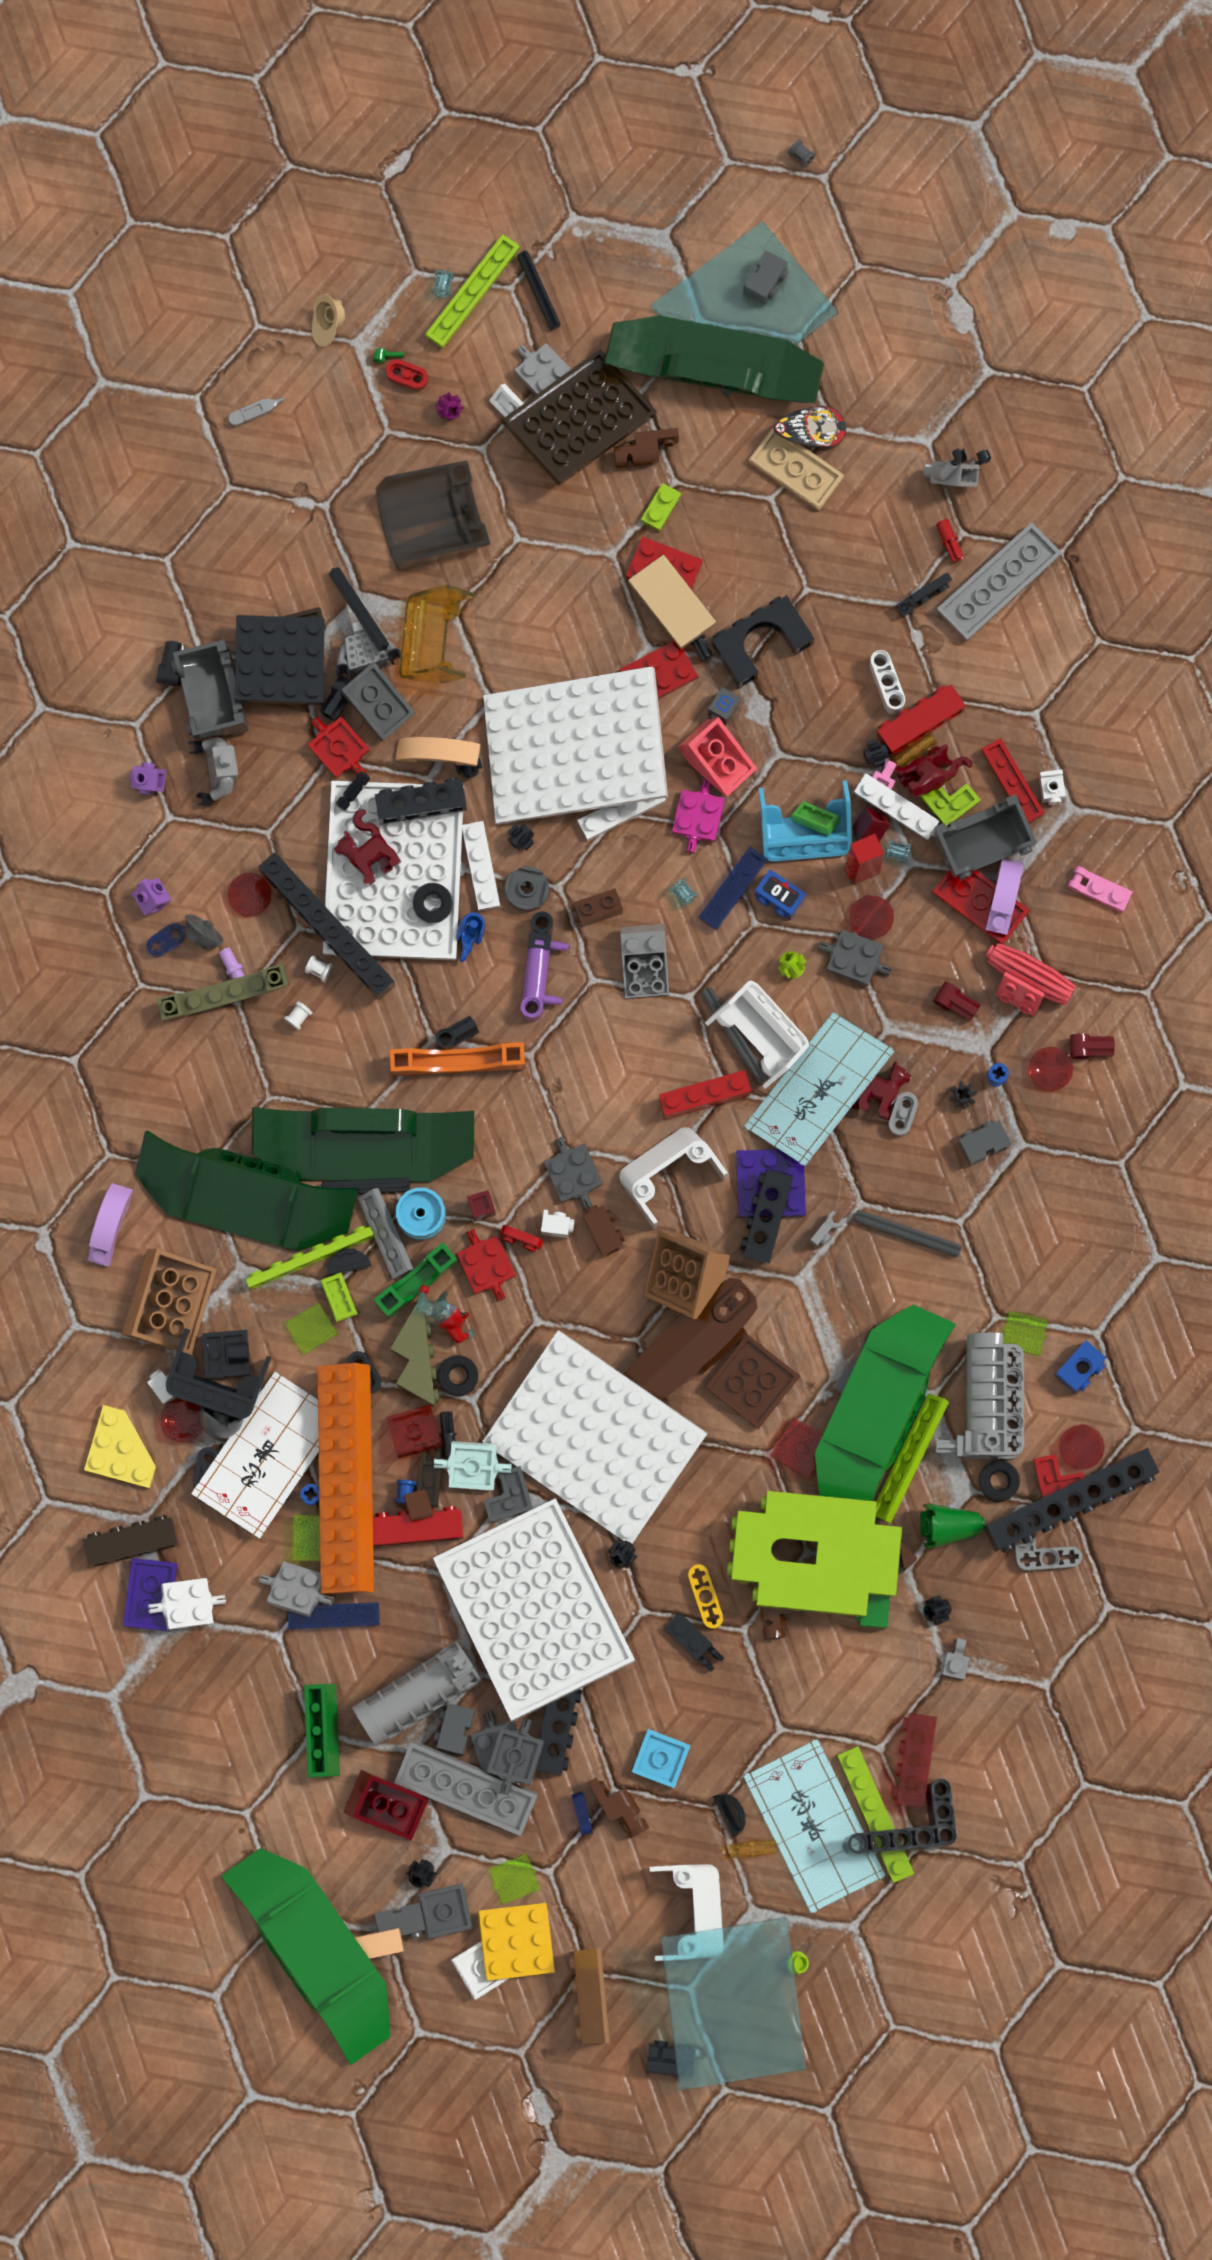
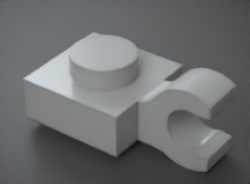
M832 1211L828 1215L827 1220L810 1239V1244L815 1248L820 1244L824 1246L832 1236L829 1234L831 1229L842 1227L845 1219L842 1218L839 1223H834L832 1217L836 1212Z
M957 1638L954 1654L949 1652L946 1654L942 1675L965 1680L970 1658L963 1656L967 1640Z

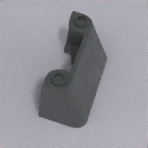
M225 640L173 652L174 660H171L173 672H178L181 678L190 716L189 722L186 723L189 736L193 735L194 739L249 731L243 702H235V669Z
M1016 794L1005 798L1006 801L1000 804H994L991 808L959 821L949 822L947 827L943 823L933 828L930 833L954 878L959 877V880H964L972 876L971 872L1015 854L1020 853L1023 856L1033 851L1032 847L1037 842Z

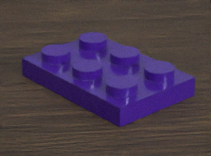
M132 1558L123 1622L124 1627L169 1632L163 1613L149 1614L148 1604L161 1603V1584L176 1582L178 1563Z

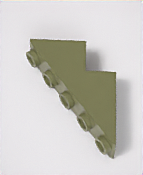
M420 1297L390 1350L409 1361L396 1385L434 1407L436 1405L435 1402H440L438 1389L433 1387V1380H437L436 1367H431L430 1358H434L433 1344H428L427 1337L432 1335L430 1322L425 1320V1313H429L428 1300H423Z

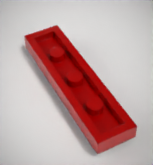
M1000 738L983 747L981 751L1008 797L1016 794L1028 823L1044 816L1043 809L1002 739Z

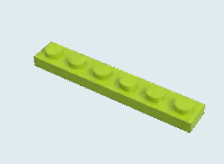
M502 234L425 334L426 338L444 349L518 253L520 246Z
M358 1227L349 1236L339 1235L333 1238L332 1243L328 1245L318 1244L312 1247V1251L304 1255L303 1252L297 1253L290 1257V1261L282 1263V1261L276 1262L269 1266V1270L264 1272L261 1270L249 1274L250 1278L245 1280L250 1291L334 1256L338 1251L350 1249L374 1239L373 1232L370 1227Z
M928 1393L876 1501V1519L891 1524L949 1404V1401Z
M859 1746L837 1755L870 1832L895 1829ZM896 1835V1843L902 1846L898 1835ZM874 1837L877 1848H881V1839ZM905 1851L880 1854L893 1883L914 1874Z

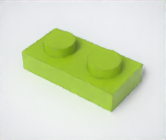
M662 483L641 518V522L660 532L679 501L681 493Z

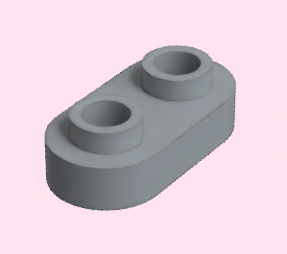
M901 1093L896 1099L888 1123L890 1132L895 1136H904L911 1128L918 1107V1099L913 1093ZM904 1101L910 1102L911 1106L909 1108H904L902 1103ZM897 1122H902L904 1127L902 1129L896 1128L895 1124Z

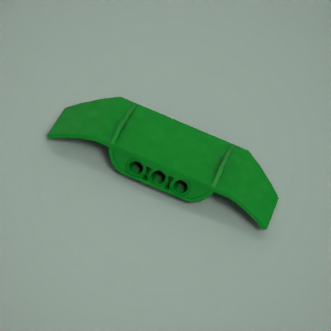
M913 1304L871 1330L815 1451L819 1496L873 1501L885 1470L891 1467L900 1452L927 1392L930 1371L942 1347L956 1327V1323Z
M260 1848L221 1876L256 1922L262 1939L309 2007L320 2015L349 2065L354 2064L390 2038L386 1982L307 1868Z

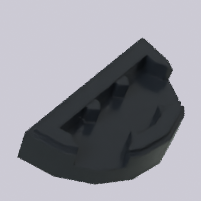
M354 1248L343 1249L336 1252L327 1266L328 1276H332L341 1272L345 1273L372 1267L368 1257Z
M720 1793L713 1796L732 1837L738 1836L743 1832L746 1824V1816L742 1805L731 1794Z

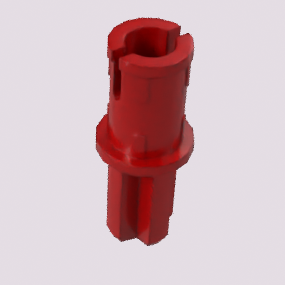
M949 519L936 523V527L942 537V545L946 547L952 562L961 561L964 556L957 542L958 536H955Z

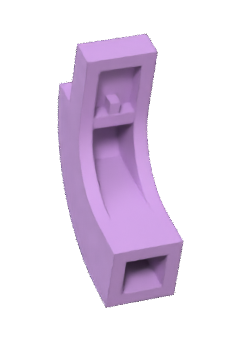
M1007 858L1001 860L986 930L1008 934L1024 862Z
M113 1183L110 1185L93 1228L89 1244L91 1247L88 1261L110 1266L120 1226L130 1207L133 1189Z

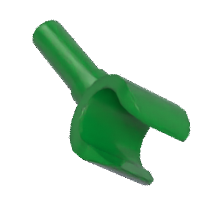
M378 348L375 350L373 362L383 364L385 357H404V352H390L383 348Z

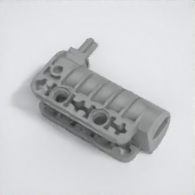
M1003 1333L966 1335L967 1431L963 1433V1436H957L956 1440H936V1453L956 1454V1458L1013 1460L1024 1449V1352L1016 1344H1003ZM1009 1353L1012 1354L1013 1358H1016L1015 1361L1012 1363V1367L1008 1368V1365H1011V1357L1008 1356ZM1007 1376H1014L1017 1383H1010L1007 1380ZM1011 1395L1012 1401L1016 1403L1013 1409L1011 1402H1008V1399L1011 1397ZM1007 1421H1014L1017 1424V1429L1009 1428ZM1011 1441H1012L1013 1447L1016 1448V1451H1014V1452L1012 1451L1011 1447H1008V1445H1009V1443H1011Z
M455 1641L437 1653L433 1658L425 1663H421L420 1666L407 1672L406 1675L398 1680L391 1682L390 1685L382 1690H378L377 1693L359 1702L352 1709L374 1745L377 1746L385 1740L389 1741L469 1691L481 1683L482 1680L458 1641Z

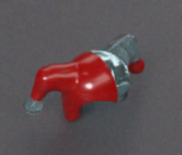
M426 1285L420 1287V1295L417 1300V1310L431 1316L436 1325L445 1329L450 1338L456 1343H461L468 1338L472 1339L475 1336V1332L471 1329L463 1333L462 1324L466 1321L469 1313L460 1312L457 1306L449 1304L446 1300L448 1296L446 1290L435 1302H432L426 1298V1294L429 1293V1287Z

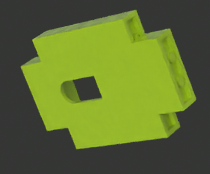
M767 1491V1496H762L761 1510H765V1513L738 1511L737 1516L732 1518L731 1530H736L735 1539L730 1540L729 1552L734 1553L733 1562L728 1561L727 1575H731V1581L740 1582V1584H758V1587L753 1588L752 1601H757L756 1607L866 1617L868 1595L896 1596L902 1527L876 1525L877 1502ZM778 1539L818 1542L816 1565L779 1561L772 1555L771 1547Z

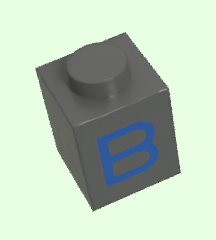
M721 687L708 708L709 718L719 717L723 724L727 726L740 705L741 698Z

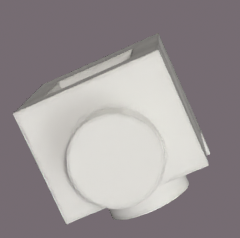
M1062 769L1040 772L1038 778L1042 803H1048V805L1062 803L1061 801L1065 800L1066 797ZM1056 784L1057 789L1052 790L1049 785Z
M544 1210L541 1235L568 1238L569 1232L573 1233L575 1219L566 1217V1213L553 1212V1215H549L548 1210Z
M160 1369L150 1375L149 1378L151 1380L147 1383L165 1406L177 1398L170 1395L166 1390L168 1375L165 1376Z

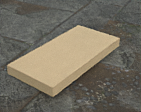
M773 428L748 460L754 467L818 511L821 510L845 477L844 474L801 444L788 441L777 435Z
M664 555L628 580L629 584L680 649H683L716 625L715 619Z

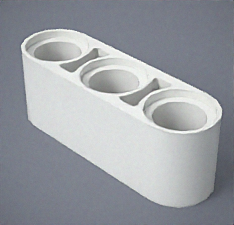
M877 650L871 656L870 670L885 710L891 715H897L903 711L905 696L889 654L884 650ZM880 658L886 664L884 666H877L874 661ZM890 679L893 685L884 686L882 680ZM891 699H898L901 704L894 707L890 705L889 701Z

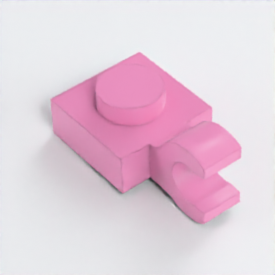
M890 760L886 761L881 773L874 771L872 778L892 789L895 780L891 779L890 776L896 763Z

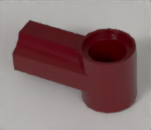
M946 981L933 999V1002L947 1011L951 1010L971 1022L981 1006L962 994L961 990L955 985Z
M1089 1034L1070 1035V1058L1072 1059L1114 1056V1037L1090 1036Z

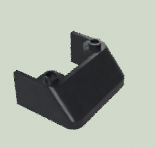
M185 1328L166 1381L167 1392L174 1397L239 1419L249 1417L253 1412L272 1358L266 1356L259 1378L252 1375L245 1376L240 1380L237 1389L194 1375L197 1369V1361L192 1355L183 1352L190 1334V1330Z

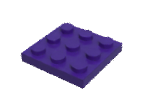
M779 1149L736 1151L738 1218H748L749 1215L753 1216L755 1207H752L754 1195L760 1192L761 1186L757 1185L761 1172L765 1173L766 1168L793 1175L782 1217L806 1216L804 1165ZM768 1188L765 1192V1196L769 1199L775 1198L778 1194L775 1188ZM768 1209L762 1210L759 1214L760 1218L772 1216V1212Z

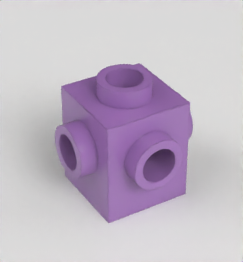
M142 762L141 766H133V770L130 773L131 788L139 789L138 793L151 795L152 791L164 792L166 770L155 768V764Z
M159 878L142 880L137 884L138 888L132 893L145 916L160 912L172 901Z

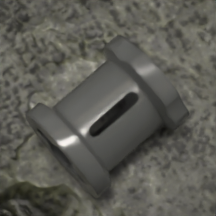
M801 139L797 140L788 151V155L795 157L803 168H806L816 156L814 151L811 152L803 145Z

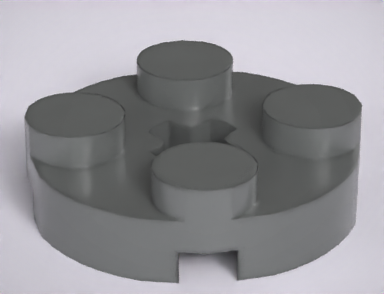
M523 866L508 876L505 883V894L508 902L516 909L521 911L537 910L542 907L548 898L549 883L539 869L532 866ZM526 883H529L530 888L533 889L528 894H524V891L521 890V887H525Z

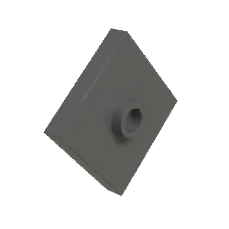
M463 1883L418 1894L428 1939L474 1929Z

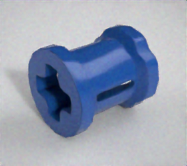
M1002 1063L993 1064L987 1074L990 1084L994 1087L1005 1084L1009 1076L1008 1068ZM996 1071L1001 1072L999 1079L995 1078Z
M397 1480L398 1493L394 1503L405 1504L404 1495L412 1493L417 1482Z
M307 1484L300 1492L303 1502L308 1506L318 1505L319 1488L314 1484ZM313 1489L317 1497H313L312 1501H309L305 1494L310 1493Z

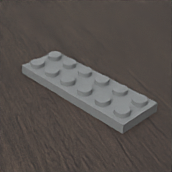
M1031 522L942 603L936 611L967 642L1062 555V552Z
M411 1740L394 1782L397 1785L519 1836L524 1831L539 1794L516 1783H512L509 1796L500 1794L499 1792L504 1780L499 1776L489 1774L481 1768L414 1740Z

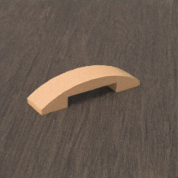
M435 737L401 738L398 741L395 760L416 763L417 760L453 762L456 765L477 766L480 744Z

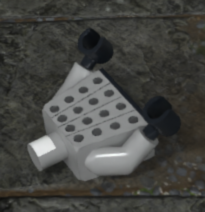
M955 449L952 451L954 460H949L948 462L933 461L932 465L927 464L924 467V477L930 478L931 483L977 487L980 465L988 463L991 460V456L988 450H982L976 453L978 461L973 460L970 464L964 463L967 461L965 449L961 451L960 449Z
M360 622L350 625L353 635L345 638V644L340 647L337 657V678L340 679L341 674H347L348 678L355 677L371 662H375L380 669L391 666L390 662L394 665V659L400 658L401 661L403 660L401 651L388 639L389 646L387 650L378 651Z
M218 737L188 742V744L194 745V750L189 752L190 754H201L205 750L211 791L210 794L199 792L196 795L197 798L202 799V802L198 804L200 806L210 807L213 800L216 801L230 794L238 778L234 746L227 745L224 739Z

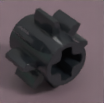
M877 739L867 742V748L863 749L866 763L868 765L874 764L875 768L885 765L884 759L889 758L885 743L878 744Z
M478 757L477 766L455 764L457 774H462L464 778L477 776L479 774L478 769L483 768L480 757Z
M514 824L509 829L508 834L510 837L507 840L516 850L520 851L524 848L527 851L534 844V841L531 839L534 833L525 824H522L520 827Z
M960 1081L958 1088L951 1087V1091L955 1094L951 1095L949 1100L955 1101L954 1108L963 1106L964 1110H966L968 1103L975 1104V1100L971 1097L975 1096L977 1091H971V1083L965 1086ZM966 1092V1098H963V1100L959 1099L960 1094Z
M616 1540L608 1550L610 1562L618 1568L623 1566L629 1568L637 1558L634 1545L626 1540L622 1543Z
M938 1595L925 1601L926 1606L923 1609V1613L927 1621H934V1625H939L950 1620L948 1615L951 1613V1605L948 1600H941V1596Z
M422 1859L419 1863L414 1860L409 1866L406 1875L409 1876V1881L413 1886L422 1888L424 1884L430 1887L437 1873L434 1872V1866L431 1862Z

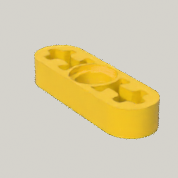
M694 1565L689 1570L688 1578L702 1621L707 1628L716 1629L721 1626L723 1615L709 1572L703 1565ZM696 1569L705 1573L702 1576L703 1584L708 1582L709 1586H703L698 1590L695 1589V1586H699L698 1579L692 1578ZM704 1590L712 1594V1600L709 1603H702L699 1599V1594ZM715 1603L716 1608H712L714 1615L719 1616V1619L716 1620L717 1624L713 1625L712 1622H707L706 1619L709 1618L708 1610L703 1612L702 1607H710Z

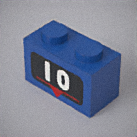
M771 869L767 872L754 893V896L757 897L756 900L766 907L767 905L771 906L779 917L783 919L787 917L790 920L806 899L805 892Z

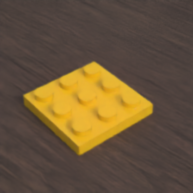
M547 1903L477 1911L486 1981L555 1972Z

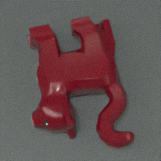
M945 744L941 747H932L926 756L916 758L905 767L897 766L895 771L900 783L907 787L913 798L940 789L947 781L956 776L960 766L972 767V761L967 757H959L954 761L949 759L947 754L948 746ZM951 766L950 770L943 771L941 768H939Z
M360 809L353 815V824L360 831L371 832L372 837L357 848L354 839L347 831H344V836L338 841L334 851L337 855H343L348 858L353 868L364 876L363 883L368 887L376 882L370 867L371 865L379 861L382 864V871L386 875L393 870L394 866L399 865L401 860L395 850L386 843L375 824L362 822L361 818L366 814V810Z
M895 1061L889 1071V1080L887 1081L875 1076L851 1108L856 1110L862 1109L868 1112L870 1108L868 1104L869 1099L879 1100V1118L889 1121L891 1117L889 1109L897 1099L900 1087L910 1082L911 1075L904 1068L898 1066V1062Z

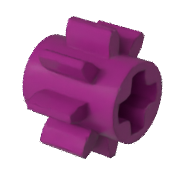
M448 392L445 395L439 396L435 407L441 419L446 417L448 421H451V419L459 417L460 410L464 407L461 405V399L458 395L453 397Z

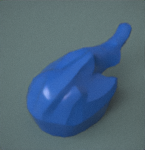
M478 913L466 914L459 922L456 939L459 940L460 937L462 939L463 951L459 959L461 962H465L468 954L472 951V942L475 941L479 945L483 939L485 920Z

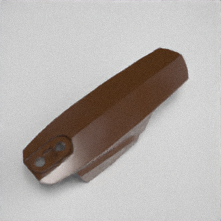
M728 1278L720 1284L697 1319L680 1313L623 1375L659 1400H664L694 1377L703 1375L747 1335V1331L743 1327L758 1309L756 1296L741 1280ZM737 1292L743 1294L742 1300L736 1298ZM721 1307L728 1308L725 1316L720 1313Z

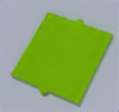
M319 1303L285 1323L293 1335L292 1340L297 1342L304 1355L338 1335L330 1322V1316L325 1314Z
M1009 1311L1006 1327L1003 1328V1344H1016L1025 1353L1041 1355L1043 1340L1046 1339L1045 1330L1048 1319Z
M527 1854L489 1869L495 1883L494 1888L498 1890L503 1904L540 1890L535 1877L536 1870L532 1869Z

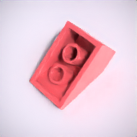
M719 717L707 719L677 746L689 764L725 797L731 794L757 770L756 766Z

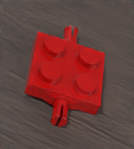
M318 717L311 721V724L319 732L316 738L307 745L336 779L350 769L357 775L361 771L367 773L359 764V761L370 751V748L342 717L327 726Z
M475 1229L467 1231L466 1234L471 1245L457 1252L456 1256L474 1295L485 1290H493L497 1302L505 1299L506 1297L501 1289V1285L505 1281L516 1277V1274L498 1235L479 1241Z

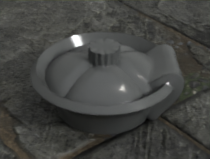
M191 914L185 916L186 926L184 933L196 945L210 951L224 943L222 936L213 928L214 925L210 921H204Z

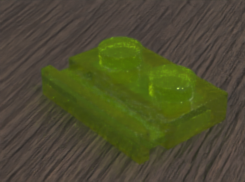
M294 1515L293 1561H320V1516Z

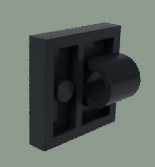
M247 1330L202 1333L205 1379L251 1375Z

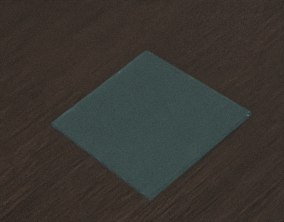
M763 221L651 305L652 309L660 316L787 339L795 345L838 314L837 309ZM765 250L787 261V270L789 271L786 280L783 283L780 281L776 287L778 292L773 300L769 299L766 305L743 293L744 284L751 272L757 273V263ZM721 390L726 397L733 393Z
M786 1917L661 1937L680 2090L806 2069L788 1920Z

